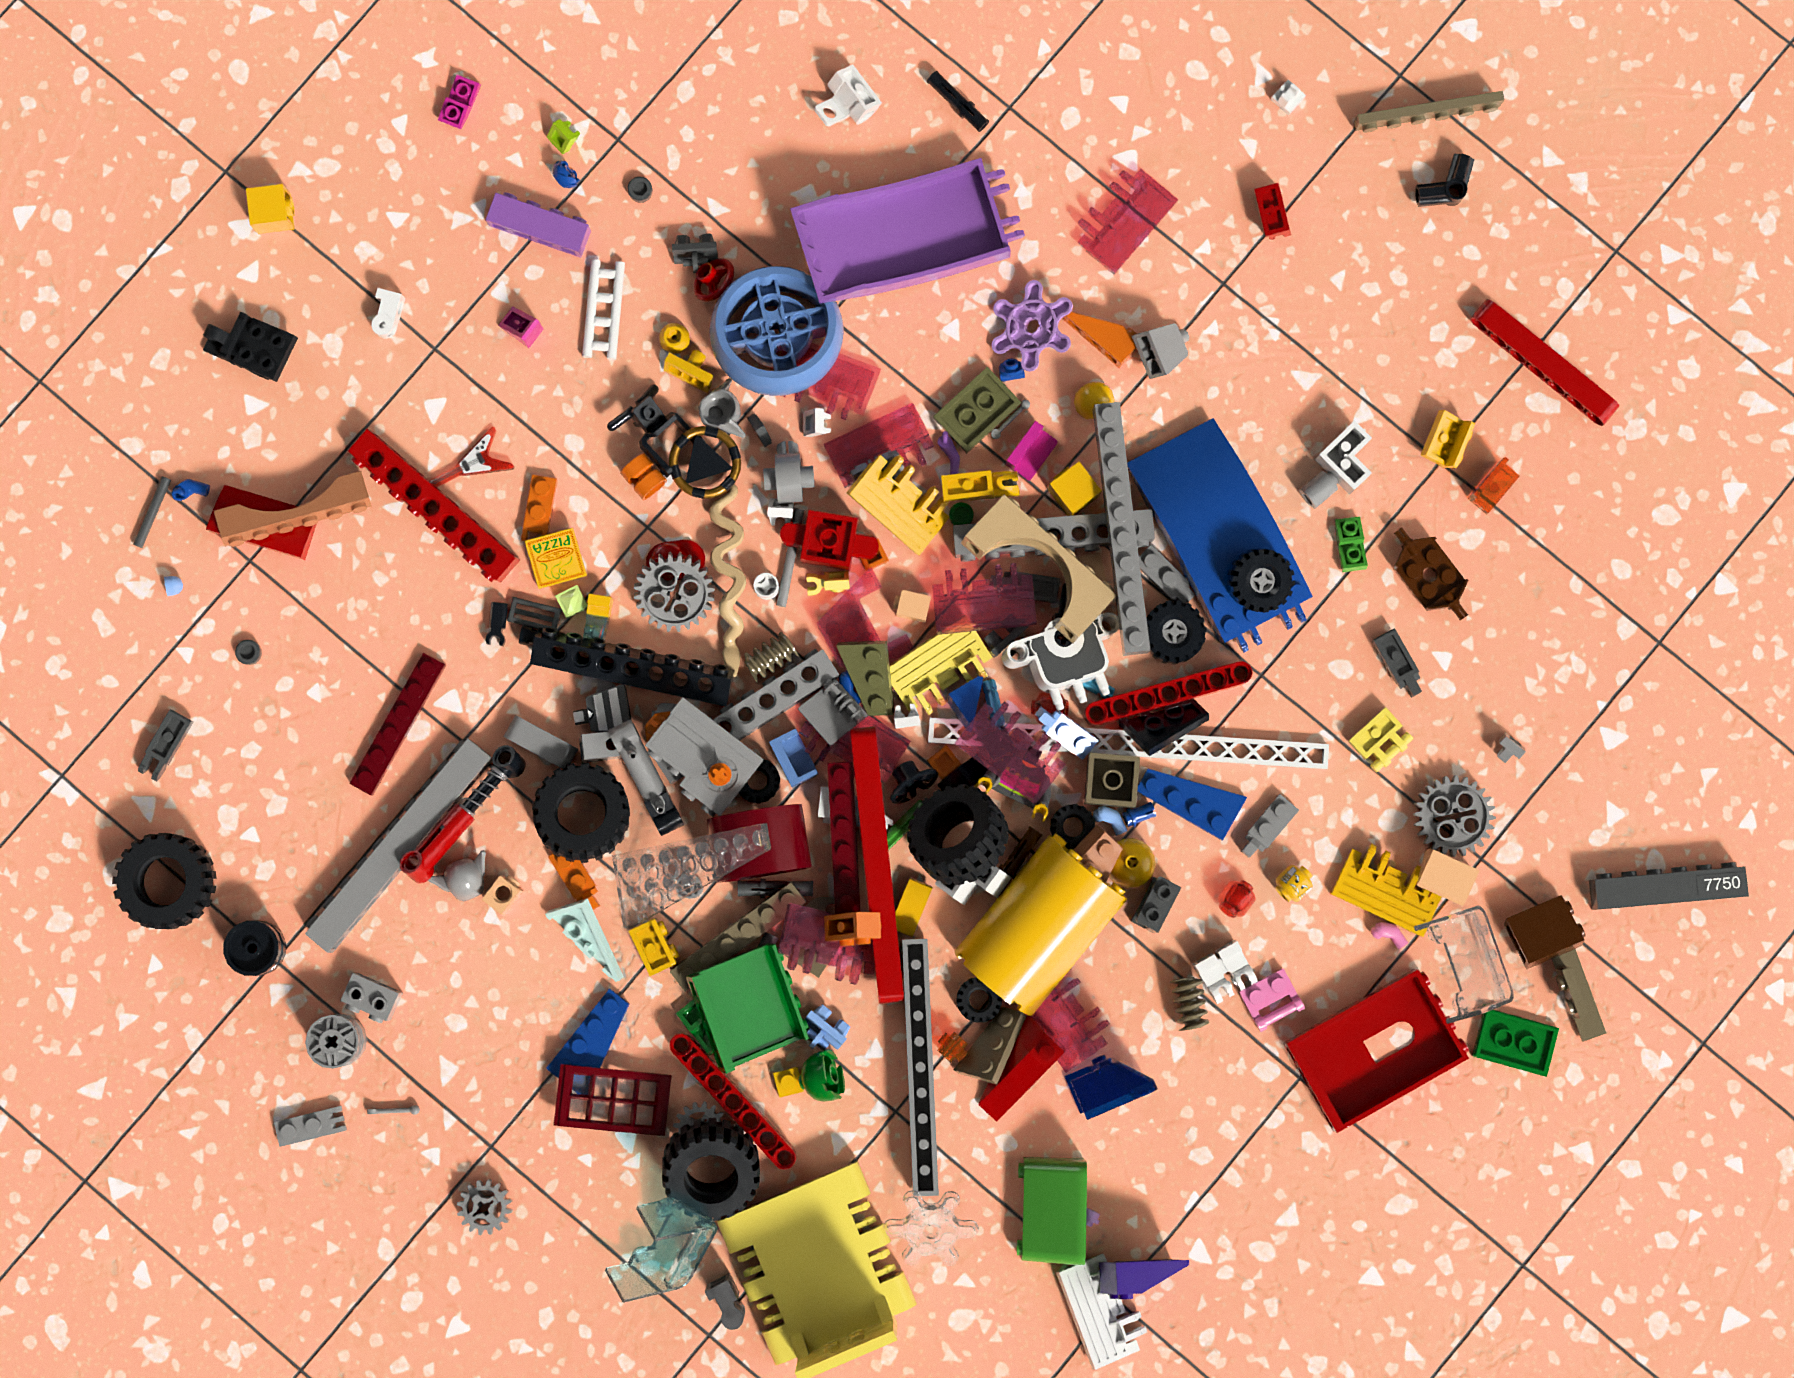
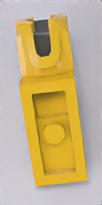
M991 470L941 475L944 502L965 499L970 501L1001 498L1004 494L1007 497L1020 496V490L1017 485V481H1019L1017 471L991 472Z

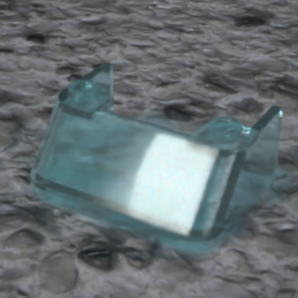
M667 1197L660 1201L638 1205L636 1210L654 1240L653 1244L647 1247L640 1246L636 1248L627 1263L606 1267L605 1269L622 1303L677 1290L687 1285L691 1281L718 1230L713 1218L676 1198Z

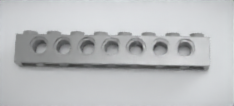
M1152 509L1135 510L1133 514L1138 548L1148 547L1149 543L1155 539ZM1105 513L1037 518L1041 528L1045 531H1057L1060 534L1058 543L1075 552L1076 548H1084L1085 552L1100 550L1099 547L1109 546L1108 537L1101 538L1096 532L1098 527L1104 526L1107 528ZM977 523L953 525L955 558H960L961 562L976 560V556L964 547L961 542ZM1076 528L1082 529L1085 533V538L1082 540L1074 539L1071 534L1072 530ZM1008 545L996 548L984 556L986 560L999 559L1000 555L1010 554L1011 558L1024 557L1027 552H1035L1036 556L1046 554L1025 545Z
M814 649L804 656L805 661L799 665L795 662L783 669L785 674L777 679L775 676L770 677L762 683L763 688L757 692L753 689L741 696L743 701L735 706L733 703H730L720 710L721 715L712 720L718 725L722 722H729L732 726L730 734L740 741L823 688V685L831 679L833 681L837 679L839 673L823 649L819 652L817 649ZM813 668L816 671L815 678L810 681L803 679L802 672L804 669ZM786 681L795 684V690L791 694H784L781 691V686ZM764 695H771L774 698V703L769 708H764L760 705V699ZM744 708H749L753 712V716L749 721L739 719V713ZM663 759L657 762L670 784L684 777L681 775L678 778L667 769L669 764Z

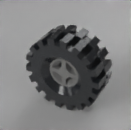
M1250 549L1247 553L1240 554V558L1233 561L1232 570L1229 569L1228 571L1230 580H1227V585L1231 587L1229 592L1231 596L1235 597L1234 601L1242 605L1243 608L1255 612L1265 613L1269 612V610L1279 609V605H1284L1287 602V596L1292 595L1293 591H1290L1291 586L1295 585V581L1292 580L1294 571L1289 568L1291 565L1289 561L1285 560L1284 556L1269 549Z
M1169 600L1163 604L1160 603L1149 613L1146 619L1150 643L1149 652H1151L1153 658L1159 659L1165 664L1172 663V665L1187 662L1201 650L1202 645L1205 643L1207 630L1204 626L1205 620L1203 617L1201 618L1197 608L1193 609L1191 604L1182 603L1181 600H1176L1175 602Z

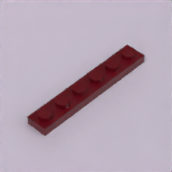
M425 653L422 654L349 784L371 796L374 795L447 665Z
M853 761L827 763L835 914L861 912Z

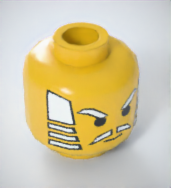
M1290 865L1276 878L1277 886L1275 889L1287 902L1291 900L1299 902L1313 888L1310 880L1312 874L1304 866L1298 868L1295 865Z

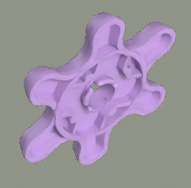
M1031 280L1026 284L1025 297L1021 303L1011 304L1005 299H1000L993 307L995 315L1006 322V329L1003 334L993 339L992 350L997 354H1003L1012 348L1019 349L1022 354L1021 366L1028 372L1038 368L1039 355L1045 348L1051 347L1057 352L1063 353L1071 346L1070 338L1062 334L1058 329L1061 318L1072 311L1073 304L1071 300L1062 297L1054 303H1046L1042 298L1043 286L1037 280ZM1034 320L1038 321L1040 326L1033 333L1028 332V324Z

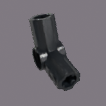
M1454 154L1446 182L1416 185L1415 199L1418 207L1444 204L1448 206L1458 205L1467 193V185L1475 159L1466 154ZM1449 188L1457 189L1459 191V196H1452L1449 192Z

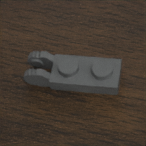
M170 709L147 747L146 755L138 768V772L146 773L153 762V758L159 760L151 776V779L157 782L165 772L167 765L172 761L194 721Z

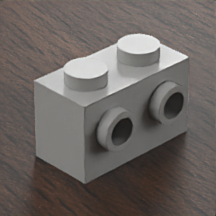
M352 973L340 1001L346 1003V1009L355 1013H359L362 1010L369 1013V1019L382 1024L383 1020L391 1021L403 992L360 973Z

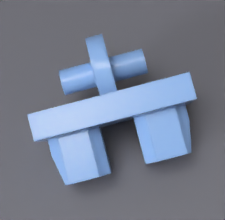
M823 1004L815 1009L814 1012L811 1010L805 1018L810 1028L807 1034L813 1040L809 1047L813 1049L819 1044L822 1048L826 1049L830 1044L838 1050L847 1038L845 1037L850 1026L841 1019L834 1027L829 1025L826 1020L832 1012Z

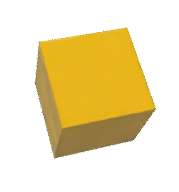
M283 184L246 188L250 226L258 234L295 230L293 217L295 216L294 202L291 193Z
M1080 461L1071 468L1068 466L1059 472L1047 489L1067 516H1074L1100 497L1102 492Z

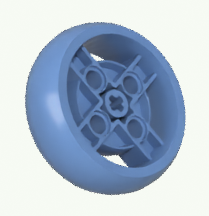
M784 266L758 268L745 273L733 281L717 300L712 312L709 328L712 351L722 370L740 386L755 393L769 396L795 394L806 390L820 381L836 362L844 335L843 319L837 302L820 304L811 275L804 271ZM780 292L800 296L812 303L815 308L805 309L800 302L789 296L781 295ZM757 296V300L745 311L741 322L728 325L736 310L746 301ZM769 306L777 307L774 311L766 310ZM799 323L807 325L803 329H798L795 327ZM775 329H778V334H775ZM750 333H755L758 335L754 339L746 337ZM825 337L819 351L810 360L797 367L796 362L805 355L812 339ZM778 351L787 352L785 356L776 355ZM748 353L758 363L773 367V371L753 367L741 360L737 354Z

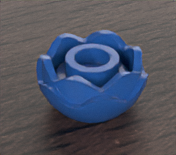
M561 160L554 164L552 174L555 180L563 188L576 187L580 181L577 178L576 171L570 169L566 161Z

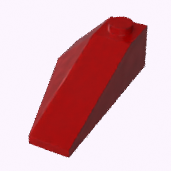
M1027 1015L997 1085L988 1082L978 1105L997 1122L1064 1054L1066 1048L1035 1018Z

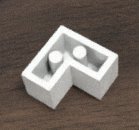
M1354 421L1315 459L1327 473L1331 472L1337 478L1338 484L1349 495L1372 474L1355 456L1372 437Z
M992 866L988 870V874L984 877L982 875L976 877L977 880L971 883L964 881L962 885H955L953 882L947 885L941 881H936L935 885L965 905L978 886L998 898L1012 877L997 866Z

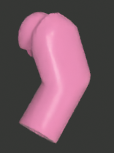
M1379 922L1371 929L1374 938H1391L1398 949L1409 943L1395 924Z

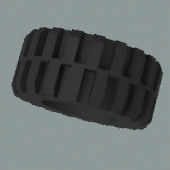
M583 762L581 766H575L574 763L567 764L568 768L561 770L559 767L554 770V775L550 778L547 776L542 781V787L537 789L535 793L536 799L532 804L533 822L542 843L554 855L565 857L566 861L570 862L580 860L581 863H587L589 859L594 858L597 861L602 859V855L605 853H612L615 850V846L623 841L625 831H628L630 816L628 798L621 782H618L616 776L611 772H605L603 767L598 765L592 767L589 763ZM577 791H588L596 794L605 806V818L601 826L585 835H575L567 832L558 820V807L561 801L569 794Z
M958 784L956 788L954 785L946 786L943 791L938 789L933 792L932 797L929 799L926 797L922 801L923 805L920 808L917 807L913 815L915 817L910 819L908 826L910 830L907 833L908 847L915 860L936 881H941L947 885L952 884V882L955 885H962L964 881L969 883L976 881V877L980 875L984 877L988 874V870L998 864L999 856H1003L1006 847L1004 844H1007L1009 837L1007 833L1008 824L1004 819L1005 816L992 799L975 786L969 787L966 784ZM974 821L969 835L962 842L953 847L942 848L945 837L954 827L964 822Z
M171 833L145 835L142 840L137 839L132 842V847L122 852V861L116 862L114 869L118 870L117 877L113 876L112 884H117V890L113 891L115 899H120L121 901L118 906L122 912H127L129 914L128 918L133 922H139L141 926L155 929H177L180 926L191 924L195 918H200L204 914L202 910L205 907H209L212 902L209 899L211 893L216 891V886H213V879H217L216 871H212L211 866L214 863L211 857L205 855L206 850L202 846L195 844L196 841ZM164 857L177 860L183 867L186 876V885L182 895L176 902L169 905L154 903L148 897L144 886V878L149 866L155 860Z
M709 1118L707 1122H702V1119L694 1121L692 1126H689V1124L682 1126L680 1134L674 1133L670 1138V1143L666 1144L664 1157L662 1158V1183L668 1200H673V1206L677 1210L683 1208L685 1215L689 1217L696 1215L698 1220L706 1221V1218H713V1221L721 1220V1216L725 1215L729 1218L735 1215V1210L742 1211L747 1207V1200L749 1202L753 1200L760 1183L759 1154L757 1146L753 1144V1138L748 1133L744 1134L742 1127L739 1125L733 1127L731 1126V1121L725 1119L722 1122H716V1118ZM715 1155L730 1161L734 1165L735 1170L723 1181L704 1183L693 1178L688 1173L687 1168L700 1157Z

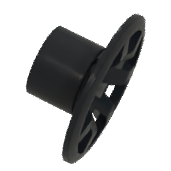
M906 761L900 764L892 772L898 786L892 792L890 800L894 804H901L915 798L917 787L925 790L935 783L938 778L937 770L926 769L919 771L913 761ZM907 792H909L911 799L906 798Z

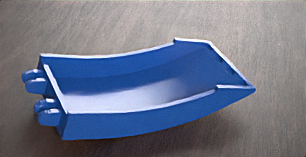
M1214 418L1127 462L1128 470L1147 508L1152 509L1153 517L1185 573L1218 641L1226 643L1235 638L1241 651L1245 653L1249 649L1242 634L1249 631L1253 642L1257 646L1262 644V639L1256 626L1279 615L1287 630L1293 628L1292 621L1286 612L1293 608L1296 618L1301 623L1306 621V616L1300 603L1312 598L1313 595L1262 496ZM1250 549L1273 550L1283 555V558L1291 564L1289 568L1294 571L1292 580L1295 581V585L1291 586L1290 591H1293L1291 596H1287V602L1284 605H1279L1277 610H1269V612L1265 613L1247 610L1242 605L1237 604L1234 601L1235 597L1231 596L1229 592L1231 587L1227 585V580H1230L1228 571L1229 569L1232 570L1233 561L1238 560L1240 554L1247 553Z

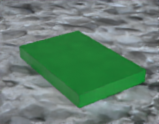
M1484 1007L1472 1056L1547 1077L1559 1028Z

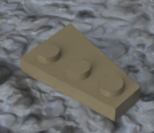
M1002 1007L953 1070L958 1074L997 1085L1027 1015L1021 1011Z

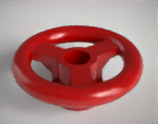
M718 258L701 265L697 270L694 282L695 296L704 302L719 298L733 281V264L725 258ZM727 273L723 284L717 289L721 278ZM702 283L708 286V294L701 292Z

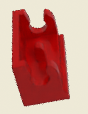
M1279 183L1254 189L1265 236L1269 237L1270 240H1274L1279 235L1284 237L1291 236Z

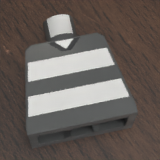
M624 684L585 697L587 708L573 711L575 725L589 723L592 733L608 732L609 729L627 720H632L627 688Z

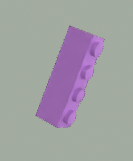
M504 192L503 195L495 193L486 217V222L490 227L582 258L591 233L586 220L577 216H573L572 219L565 217L563 212L554 208H550L549 211L540 208L541 205L534 201L527 200L526 203L519 201L515 195Z

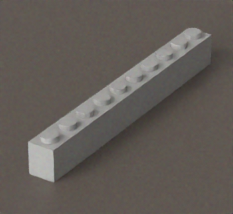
M1120 402L1095 404L1093 418L1114 589L1117 595L1116 605L1123 656L1147 654L1150 651Z
M461 740L453 749L455 753L449 761L446 759L440 764L437 769L438 775L433 780H427L422 786L421 791L423 793L417 800L413 798L406 805L404 810L407 812L401 819L396 818L388 827L390 832L385 838L380 837L372 846L374 850L368 858L365 856L359 861L355 867L357 872L352 878L348 876L340 884L339 888L342 890L336 897L332 895L323 905L325 910L319 917L315 915L306 926L309 929L305 935L327 953H333L402 871L399 865L402 856L411 850H415L492 763V757L472 740Z
M928 939L902 940L913 1197L939 1196Z

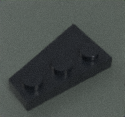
M1190 699L1165 706L1162 711L1140 713V717L1128 720V717L1119 719V726L1148 756H1151L1209 721V713L1195 699Z

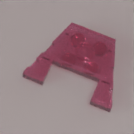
M872 567L816 623L839 668L846 666L836 647L838 642L881 641L859 600L882 588ZM907 634L887 644L889 659L900 658L914 649Z

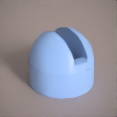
M164 577L167 596H174L182 591L183 583L179 577Z

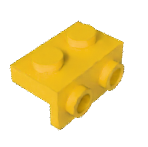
M1439 410L1421 456L1443 468H1457L1463 459L1466 445L1472 437L1475 423L1463 421L1446 410Z
M653 918L629 930L630 936L650 977L678 964L676 958L680 957L674 943L669 945L665 937L669 933L663 920L658 922L657 918Z

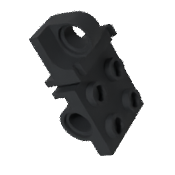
M240 312L230 333L214 325H207L203 336L208 340L203 351L240 368H244L259 377L277 382L298 337Z

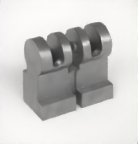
M728 1273L708 1283L705 1294L709 1301L714 1298L716 1299L722 1311L721 1321L723 1326L729 1330L738 1329L744 1320L745 1306L738 1300L739 1290L731 1274Z

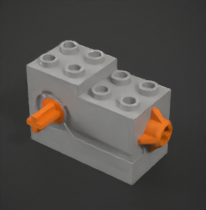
M683 697L671 712L655 713L645 725L647 741L645 746L649 748L647 754L657 762H660L662 759L669 764L667 769L678 778L681 775L685 776L684 780L680 783V786L683 788L681 793L692 802L695 799L702 802L703 806L701 809L712 817L715 814L718 816L723 814L764 761L759 755Z

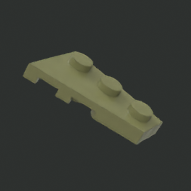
M887 641L838 642L836 647L867 715H893L894 704Z

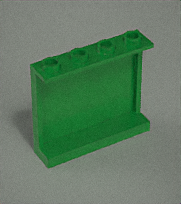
M764 944L686 976L720 1072L727 1074L734 1071L736 1066L798 1040L809 1039L807 1034L809 1030L808 1023L804 1017H801L799 998L792 992L790 986L792 978L789 972L784 970L782 964L784 956L780 947H776V944Z

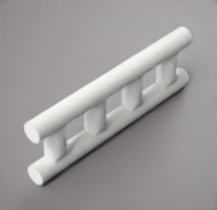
M592 259L582 357L592 358V350L607 351V359L616 360L625 262L616 261L615 269L600 268V260ZM599 278L614 279L613 293L598 292ZM597 302L612 303L610 318L596 316ZM595 326L609 327L608 342L593 341Z

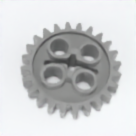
M669 552L668 559H664L659 554L657 563L653 559H649L650 568L643 565L642 572L644 574H637L636 579L641 583H634V589L638 591L634 593V599L640 600L636 603V608H644L641 616L649 615V624L656 620L657 629H660L665 624L667 632L671 630L672 626H675L677 632H680L681 625H685L690 630V622L699 625L698 616L706 619L707 613L705 610L712 609V605L708 601H714L715 595L710 593L715 591V585L709 584L713 581L712 575L705 576L708 572L707 567L699 569L700 560L694 563L691 562L692 555L682 559V552H679L677 558H673L672 553ZM665 572H670L675 577L671 580H665L661 575ZM684 573L685 575L679 583L678 592L674 594L669 610L665 611L664 608L670 600V592L674 591L679 575ZM687 582H694L697 584V588L688 590L684 585ZM655 594H661L664 600L655 602L651 597ZM677 604H684L687 606V609L680 612L674 607Z
M1454 775L1450 782L1448 776H1444L1442 779L1443 784L1437 779L1434 780L1435 788L1429 785L1425 786L1428 794L1419 793L1418 796L1423 801L1414 803L1420 809V812L1413 813V816L1419 817L1420 821L1413 825L1421 826L1422 828L1417 835H1425L1426 838L1423 844L1432 842L1431 849L1433 850L1440 847V853L1446 854L1449 850L1451 857L1456 856L1457 850L1461 856H1466V848L1471 853L1476 852L1474 844L1483 847L1484 844L1481 838L1490 839V835L1486 830L1495 828L1489 824V820L1496 819V816L1489 815V811L1495 809V806L1487 805V802L1492 797L1482 796L1486 790L1485 788L1476 790L1477 781L1468 785V777H1464L1459 782L1458 775ZM1461 794L1466 795L1469 799V804L1466 808L1461 807L1458 803V798ZM1436 800H1441L1445 805L1442 813H1437L1434 809V802ZM1473 809L1476 811L1473 815L1456 818V820L1450 819L1437 823L1433 822V818L1450 815L1453 812L1459 813ZM1467 819H1471L1475 824V828L1471 833L1467 832L1464 828V822ZM1442 824L1450 828V835L1447 838L1442 837L1439 829Z

